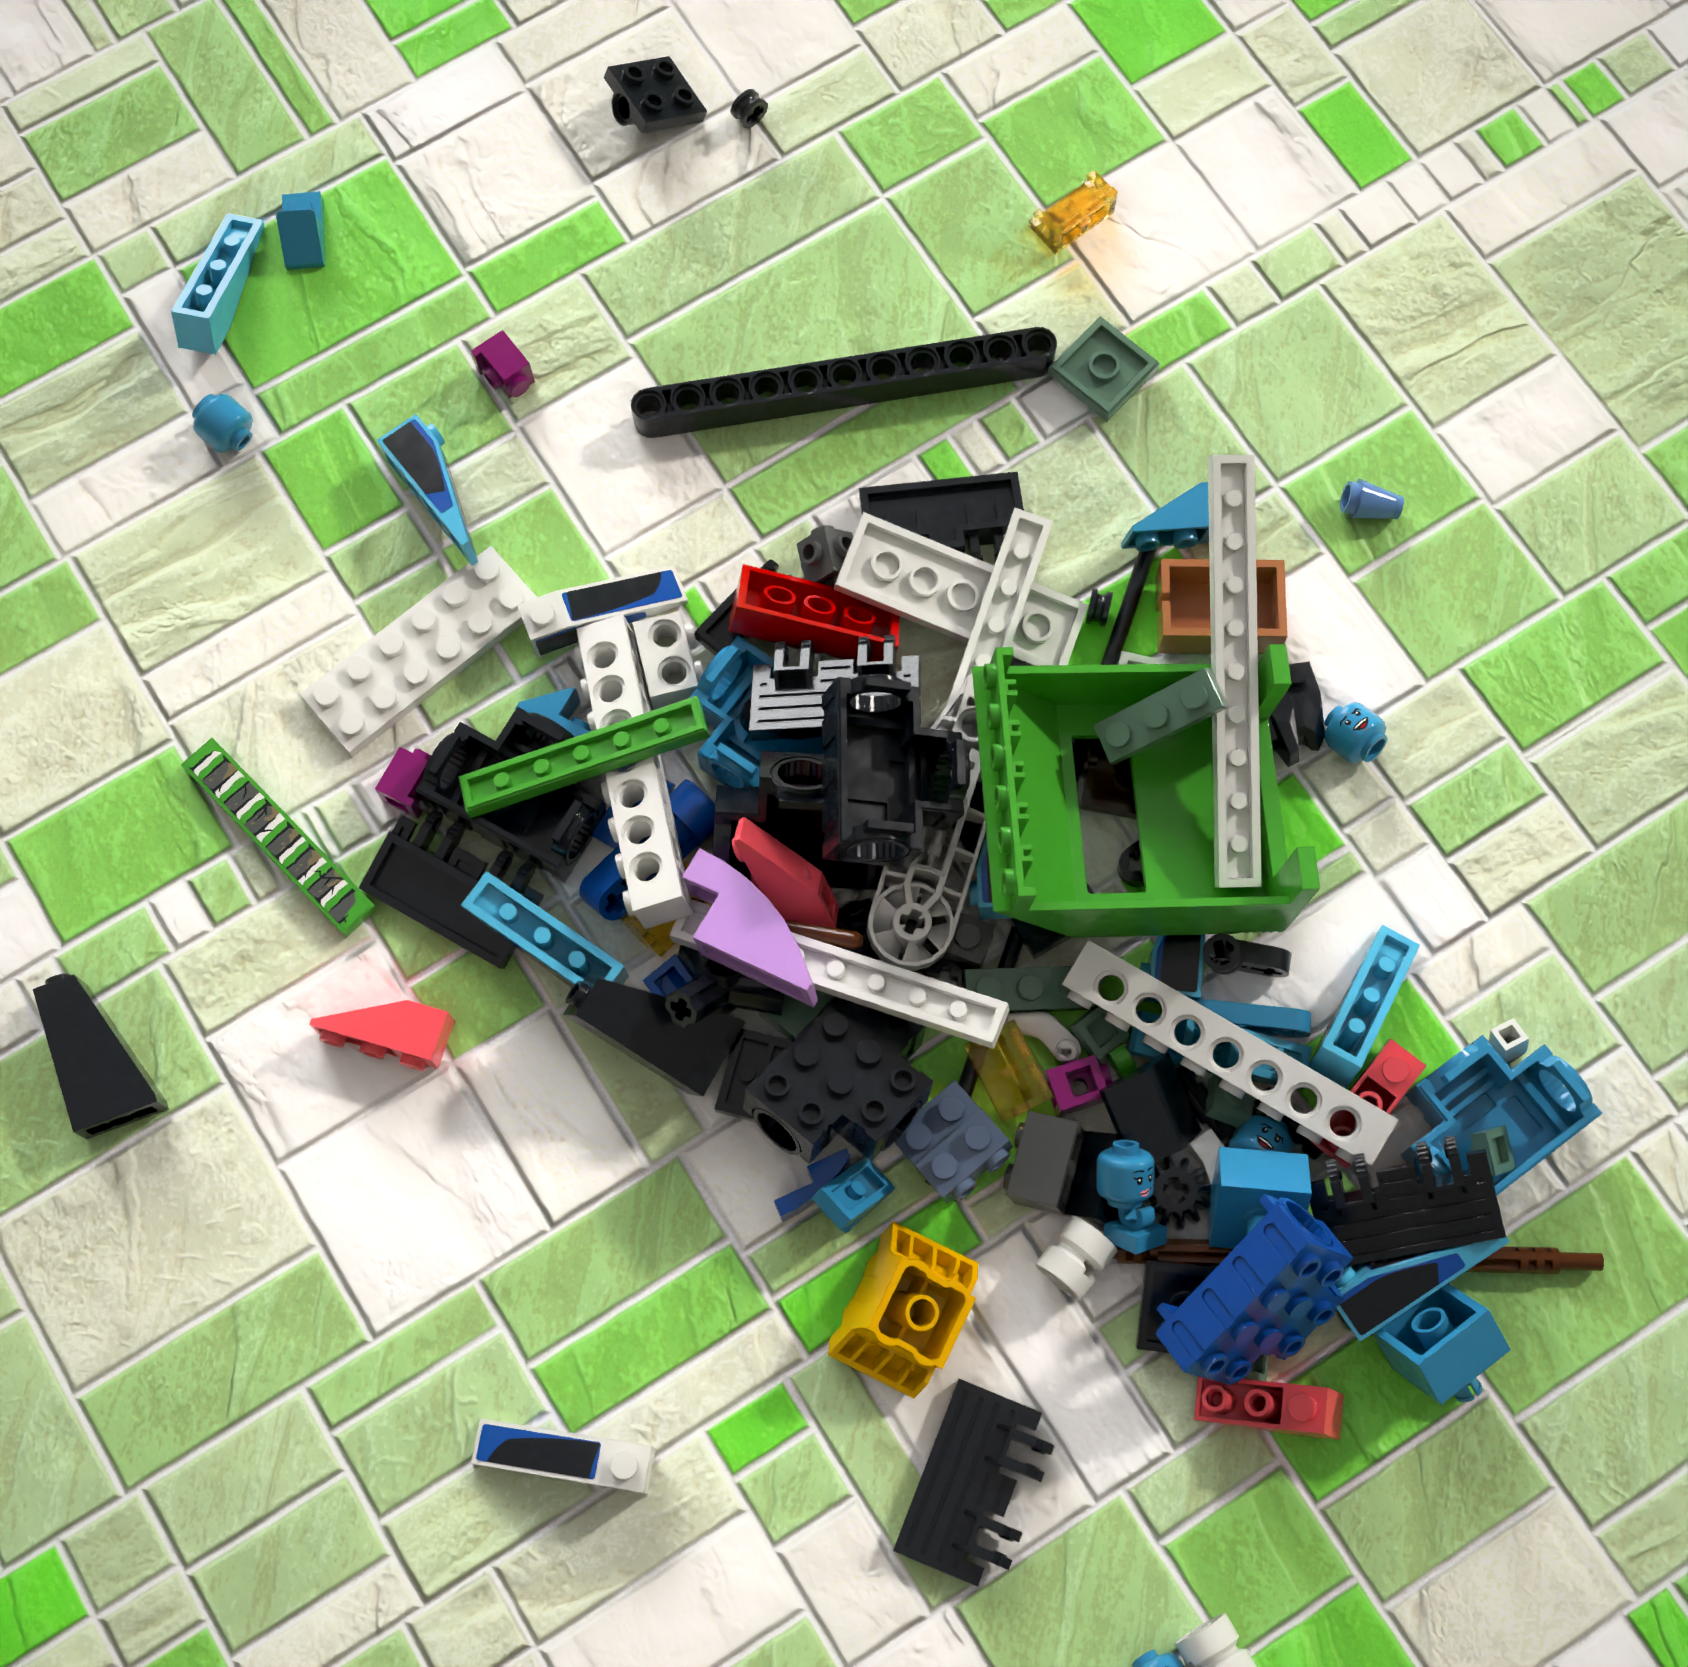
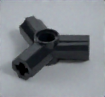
M680 945L678 959L693 980L667 995L665 1008L669 1011L672 1022L686 1028L691 1024H696L711 1013L726 1014L734 1011L735 1008L781 1016L784 993L701 955L698 950Z

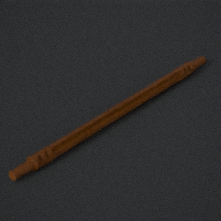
M1167 1238L1166 1244L1136 1255L1115 1246L1118 1252L1113 1259H1116V1264H1145V1258L1218 1266L1233 1249L1209 1247L1208 1239ZM1503 1246L1466 1272L1559 1274L1560 1270L1602 1271L1604 1268V1258L1602 1253L1560 1252L1558 1248Z

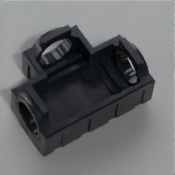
M867 674L852 679L837 677L822 695V710H824V720L822 721V750H824V760L822 762V791H824L822 832H825V843L822 845L823 859L906 868L924 852L923 826L932 827L933 830L946 831L964 815L963 801L967 794L970 780V758L965 748V740H962L961 732L921 728L920 687L911 686V682L886 674ZM869 692H885V693H890V694H888V695H882V696H866V695H860V694L869 693Z
M519 707L516 708L496 741L459 722L454 730L455 733L452 732L447 735L433 751L426 765L423 780L415 790L423 805L431 810H438L445 814L449 820L463 824L469 831L474 830L487 841L502 849L510 850L518 858L526 862L529 861L540 870L548 871L552 877L565 883L593 839L592 835L607 811L603 799L579 787L580 782L470 818L465 810L459 776L575 736L553 720L537 713H528Z
M761 751L759 787L744 786V788L731 787V785H717L713 856L725 861L750 881L751 873L746 863L740 862L737 859L732 846V839L735 837L738 821L743 817H746L821 870L830 888L877 890L884 868L883 865L823 859L822 845L825 843V832H822V803L824 802L822 762L824 754Z
M835 996L822 1010V1014L816 1020L813 1019L794 1038L789 1048H785L765 1068L764 1073L758 1079L755 1078L745 1088L743 1109L752 1117L754 1116L759 1128L776 1146L789 1154L800 1155L808 1164L838 1134L872 1162L880 1151L888 1149L903 1134L918 1111L928 1102L933 1080L922 1071L918 1072L911 1066V1062L908 1061L922 1046L926 1026Z

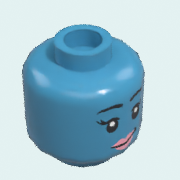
M1114 1141L1112 1147L1101 1151L1097 1157L1096 1189L1099 1195L1107 1200L1108 1205L1114 1208L1134 1209L1142 1206L1143 1201L1149 1199L1154 1191L1155 1161L1153 1156L1139 1148V1143L1136 1141Z

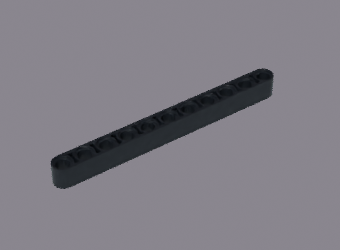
M1033 327L650 387L639 390L634 394L631 400V411L637 432L647 438H657L1038 378L1047 375L1049 367L1055 361L1057 339L1049 329ZM1037 349L1044 351L1046 354L1036 355L1031 351ZM999 355L1006 357L1007 360L996 361L992 357ZM958 361L965 362L968 366L957 367L953 363ZM927 368L930 371L927 373H918L915 371V369ZM879 374H888L891 377L885 380L876 378L875 376ZM840 380H850L853 382L847 386L837 384ZM802 386H811L814 388L813 390L808 392H802L798 390V388ZM763 392L775 393V395L770 398H763L759 396ZM725 398L736 399V401L731 404H723L720 402ZM687 404L697 405V407L692 410L681 409L684 405ZM648 410L658 411V413L653 416L642 415L645 411Z

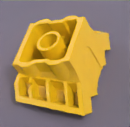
M893 1221L880 1235L878 1250L866 1262V1269L853 1298L850 1299L848 1305L843 1310L841 1326L830 1337L828 1356L914 1399L928 1385L935 1368L943 1369L976 1300V1297L972 1296L971 1293L978 1280L979 1263Z

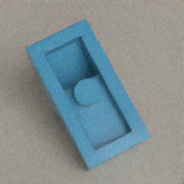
M321 192L282 194V211L276 212V219L286 269L325 267L324 204Z
M568 688L521 701L516 706V708L519 707L528 713H537L553 720L575 737L591 732L589 724L577 717H572L571 721L569 720L580 703L576 688Z
M864 1157L822 1186L812 1199L841 1231L847 1233L889 1196L895 1187L867 1157Z

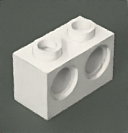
M680 611L632 622L653 710L688 699L694 690L697 689L699 680L704 673L701 660L693 662L690 653L691 648L697 647L692 624L683 625ZM663 637H673L676 639L675 643L669 647L657 645V642ZM674 673H680L685 676V679L679 684L673 685L665 681L669 675Z

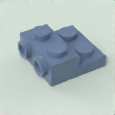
M956 1080L920 1109L907 1129L894 1142L946 1204L953 1199L958 1202L968 1196L977 1186L975 1180L986 1170L992 1173L999 1169L1009 1159L1008 1151L1013 1148L1010 1140L982 1108L978 1107Z

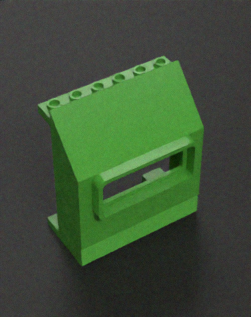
M1269 644L1258 662L1261 887H1215L1211 716L1129 757L1145 892L1091 894L1087 890L1072 739H1099L1093 726L1094 724L1205 667L1211 669V663L1010 666L1014 656L1013 647H996L990 664L972 666L994 912L1072 938L1238 934L1242 932L1272 933L1276 931L1280 933L1289 927L1320 890L1315 847H1297L1287 859L1269 717L1292 684L1286 644Z

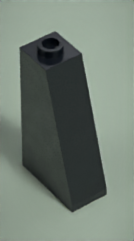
M58 974L48 978L45 981V985L33 989L74 1133L85 1139H90L169 1110L166 1099L84 981L74 974Z
M585 977L583 982L579 980L575 983L567 995L566 1003L569 1005L563 1015L690 1095L704 1096L746 1023L739 1017L711 1013L696 1024L683 1028L672 1022V1017L665 1008L667 998L665 996L601 978Z

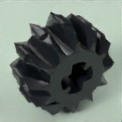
M1168 1156L1163 1158V1169L1155 1163L1154 1191L1151 1197L1144 1200L1143 1203L1150 1202L1155 1213L1157 1212L1161 1215L1158 1224L1166 1227L1169 1219L1172 1218L1176 1231H1182L1185 1227L1184 1217L1195 1225L1201 1220L1196 1209L1206 1211L1209 1208L1210 1202L1198 1195L1208 1193L1211 1190V1185L1209 1183L1197 1184L1196 1180L1204 1173L1201 1167L1196 1168L1191 1174L1186 1171L1189 1166V1158L1183 1157L1178 1164V1168H1175L1172 1157ZM1170 1184H1173L1175 1190L1183 1191V1195L1178 1199L1177 1203H1174L1172 1196H1165L1163 1193Z

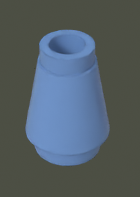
M1358 479L1356 482L1348 481L1343 489L1340 500V510L1342 513H1347L1349 518H1391L1397 520L1402 513L1404 505L1403 496L1396 495L1362 479Z

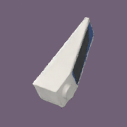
M673 565L557 590L517 606L536 657L539 658L578 644L579 639L576 628L619 614H623L630 625L632 622L640 621L687 604L688 599Z
M480 1418L471 1464L648 1494L656 1448L633 1442Z

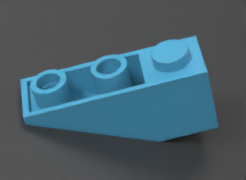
M1208 482L1197 484L1134 524L1122 540L1121 548H1136L1137 551L1144 552L1154 550L1159 546L1174 545L1177 549H1186L1196 544L1209 543Z

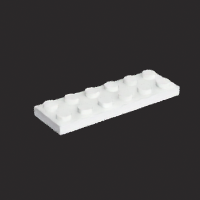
M863 512L833 589L968 644L994 565ZM1033 582L1011 644L1014 653L1012 660L1032 666L1068 665L1089 605Z
M492 546L477 556L478 562L475 565L466 564L300 693L304 702L351 757H354L523 624L517 605L537 598V596Z

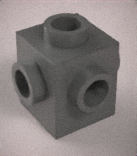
M824 525L813 529L811 535L798 542L797 549L804 579L834 587L853 538L852 532Z

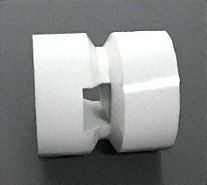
M1072 1216L1058 1234L1059 1245H1049L1035 1263V1266L1060 1290L1080 1301L1095 1282L1093 1272L1103 1271L1117 1254L1118 1250L1108 1238L1092 1225L1077 1216Z
M1226 1613L1206 1621L1174 1643L1188 1667H1257L1247 1649L1237 1648L1236 1643L1239 1635Z

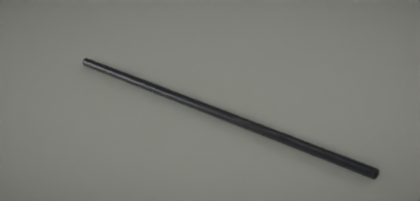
M1157 548L1150 551H1139L1100 665H1118L1121 651L1127 639ZM1075 739L1073 756L1076 785L1078 784L1092 739ZM1011 926L997 968L1016 967L1023 941L1013 926ZM974 1042L971 1044L958 1082L970 1097H972L988 1047Z

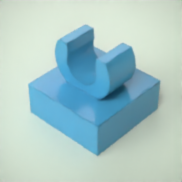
M1151 1206L1138 1209L1137 1211L1136 1208H1118L1119 1219L1104 1224V1236L1115 1246L1135 1255L1162 1246L1167 1241V1227L1154 1222L1155 1211Z

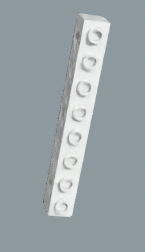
M619 614L576 628L579 645L574 646V652L580 668L585 670L586 678L581 679V687L588 703L591 702L593 712L587 714L591 731L650 712L651 708L636 637L624 615ZM659 754L606 772V782L601 783V789L608 807L612 806L614 817L608 819V825L615 843L619 842L621 853L615 855V860L621 878L626 879L628 890L624 891L622 895L629 916L635 915L643 927L647 929L693 915L694 910L691 896L682 878L685 868L661 755ZM634 766L631 770L626 771L629 767ZM642 801L636 807H632L636 802ZM650 836L647 841L639 844L643 838ZM658 872L653 879L646 881L651 874Z
M1090 940L1086 942L1062 985L1070 989L1067 998L1088 1010L1093 1003L1108 1011L1104 1018L1105 1020L1125 1032L1132 1025L1146 1033L1142 1042L1163 1054L1166 1053L1168 1048L1175 1050L1184 1056L1180 1064L1203 1077L1207 1070L1222 1078L1219 1087L1242 1099L1246 1092L1261 1101L1257 1109L1273 1119L1281 1122L1283 1116L1286 1115L1300 1124L1296 1132L1319 1145L1323 1138L1327 1139L1339 1147L1335 1155L1352 1165L1354 1155L1364 1153L1367 1164L1372 1166L1399 1120ZM1109 976L1119 977L1124 984L1122 996L1115 1001L1104 999L1100 992L1102 981ZM1155 998L1160 1002L1162 1014L1156 1022L1145 1023L1139 1018L1137 1009L1142 1000ZM1183 1020H1193L1200 1027V1038L1193 1045H1183L1175 1036V1029ZM1222 1042L1233 1043L1239 1051L1238 1062L1230 1068L1220 1067L1213 1058L1215 1047ZM1267 1064L1276 1070L1278 1080L1272 1089L1260 1090L1252 1083L1251 1075L1257 1066ZM1300 1087L1310 1088L1316 1095V1105L1307 1113L1297 1112L1291 1106V1095ZM1339 1110H1347L1355 1118V1127L1348 1135H1337L1330 1128V1118Z

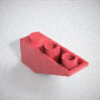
M746 817L739 819L735 837L732 839L734 853L740 862L746 863L751 873V882L770 900L783 919L836 928L840 905L822 871Z
M404 1000L312 1018L309 1025L320 1034L319 1040L326 1044L343 1048L345 1042L360 1046L359 1052L367 1056L384 1059L385 1054L401 1058L399 1063L405 1067L424 1071L425 1066L439 1069L455 1020L448 1011Z
M1388 1039L1349 1091L1390 1114L1427 1065L1394 1040ZM1339 1110L1330 1118V1128L1337 1135H1348L1355 1127V1118L1347 1110ZM1325 1138L1322 1139L1319 1145L1311 1141L1332 1159L1336 1158L1337 1163L1345 1169L1350 1166V1163L1335 1155L1339 1148L1337 1145Z
M1198 1376L1194 1420L1298 1436L1340 1440L1344 1394L1328 1387L1242 1379L1230 1385Z

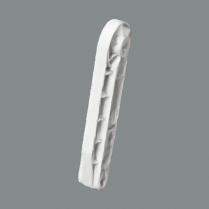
M972 674L968 676L930 728L938 729L941 726L949 731L961 732L962 740H965V748L970 758V780L967 794L963 801L964 815L956 822L942 870L939 871L933 868L935 858L940 856L946 831L935 830L927 851L929 855L927 865L917 864L919 859L917 857L909 865L907 874L888 870L889 866H884L868 916L867 935L871 948L883 962L909 971L930 967L945 954L954 936L986 832L985 814L969 807L976 782L982 783L978 737H970L962 730V726L965 724L977 726ZM961 701L957 716H948L956 703ZM965 820L983 824L974 854L957 847ZM923 826V843H924L925 836H926V833H927V830H928V827H924V826ZM952 859L971 863L962 893L944 886ZM884 880L897 884L880 894ZM912 880L923 881V882H926V883H928V884H930V885H932V886H935L936 889H933V888H931V887H929V886H927V885H925V884L913 883V882H911V881H912ZM919 893H922L920 904L916 903ZM946 900L958 903L954 917L951 907ZM945 916L947 923L931 927L932 917ZM908 919H913L917 922L913 934H908L904 931ZM926 938L938 949V952L933 956L922 946ZM901 948L905 949L902 961L898 960Z

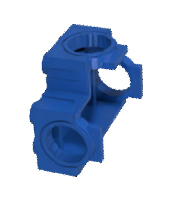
M1264 1194L1259 1199V1202L1268 1213L1179 1307L1166 1303H1161L1157 1307L1164 1321L1155 1334L1184 1373L1232 1385L1250 1373L1252 1364L1261 1354L1275 1355L1276 1358L1282 1360L1297 1354L1303 1348L1305 1339L1317 1326L1325 1324L1334 1316L1335 1308L1345 1298L1334 1284L1341 1279L1344 1274V1268L1354 1258L1323 1221L1315 1219L1308 1211L1291 1199H1277Z

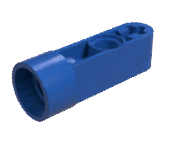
M685 779L669 794L682 859L714 833L715 804L698 786L688 779ZM650 836L643 838L639 844L647 841ZM619 845L582 880L579 888L582 901L603 918L610 921L618 920L628 913L622 895L624 891L628 890L626 879L621 878L615 860V855L621 853ZM658 872L651 874L646 881L653 879Z

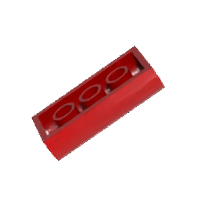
M743 564L731 610L728 632L771 643L785 641L788 647L800 649L802 640H812L814 653L841 660L854 659V663H857L858 638L868 636L872 646L870 662L883 661L884 659L883 641L885 635H895L897 652L900 616L833 589V586Z

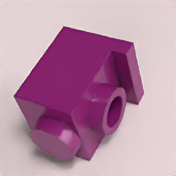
M503 330L470 351L479 374H484L494 390L501 388L509 399L521 396L535 382L530 363Z
M399 747L375 787L381 800L419 819L422 811L418 806L420 798L415 790L423 780L424 771L431 755L420 749H414L412 753Z
M1095 1054L1048 1069L1043 1077L1056 1117L1059 1118L1066 1116V1114L1103 1103L1098 1090L1112 1083L1107 1066L1105 1064L1099 1065ZM1075 1081H1081L1086 1085L1087 1092L1082 1095L1075 1094L1071 1089V1084Z

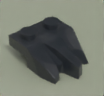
M1309 661L1289 664L1292 684L1269 717L1272 749L1278 753L1287 767L1299 762V745H1305L1312 751H1319L1325 736L1321 693Z

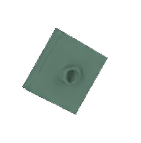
M1100 316L1049 367L1048 375L1108 422L1158 371L1160 363Z

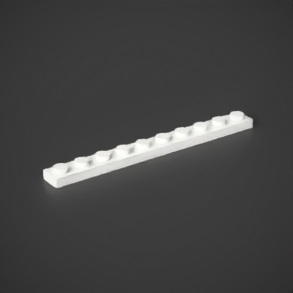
M1211 455L1208 457L1211 671L1228 708L1212 716L1215 887H1261L1255 455Z
M1014 508L947 705L968 676L972 674V666L990 664L996 647H1011L1053 524L1052 520ZM961 701L956 703L948 716H957ZM965 724L962 726V730L966 735L978 737L976 725ZM941 726L938 728V730L949 731ZM928 827L923 843L924 852L919 856L917 864L927 865L929 858L927 851L935 832L932 827ZM946 830L941 848H943L948 830ZM939 857L935 858L933 868H936ZM891 866L890 871L907 874L909 866L906 868ZM886 880L883 888L887 890L889 887L897 884ZM912 880V881H911V882H913V883H921V884H925V885H927V886H930V884H928V883H926V882H923V881H917V880ZM919 893L918 898H922L923 894Z

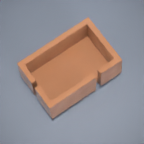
M1161 559L1155 578L1156 612H1159L1156 619L1157 653L1211 654L1209 559ZM1256 560L1258 654H1264L1269 644H1285L1288 637L1284 560Z

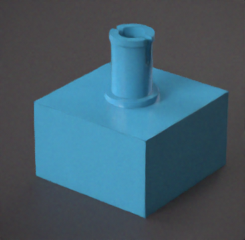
M1219 1147L1208 1199L1210 1202V1206L1207 1209L1209 1247L1234 1249L1268 1213L1259 1202V1199L1264 1194L1277 1199H1291L1308 1211L1312 1195L1308 1154Z
M1449 1283L1372 1334L1391 1368L1440 1405L1453 1395L1460 1402L1474 1400L1475 1398L1468 1386L1471 1385L1474 1393L1479 1396L1482 1392V1385L1476 1377L1511 1350L1490 1311Z

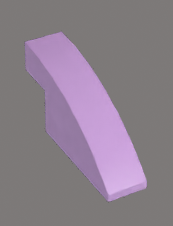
M699 848L682 878L690 895L712 905L693 935L700 954L814 1008L818 1001L815 987L798 943L783 917L770 900L747 877L725 861Z

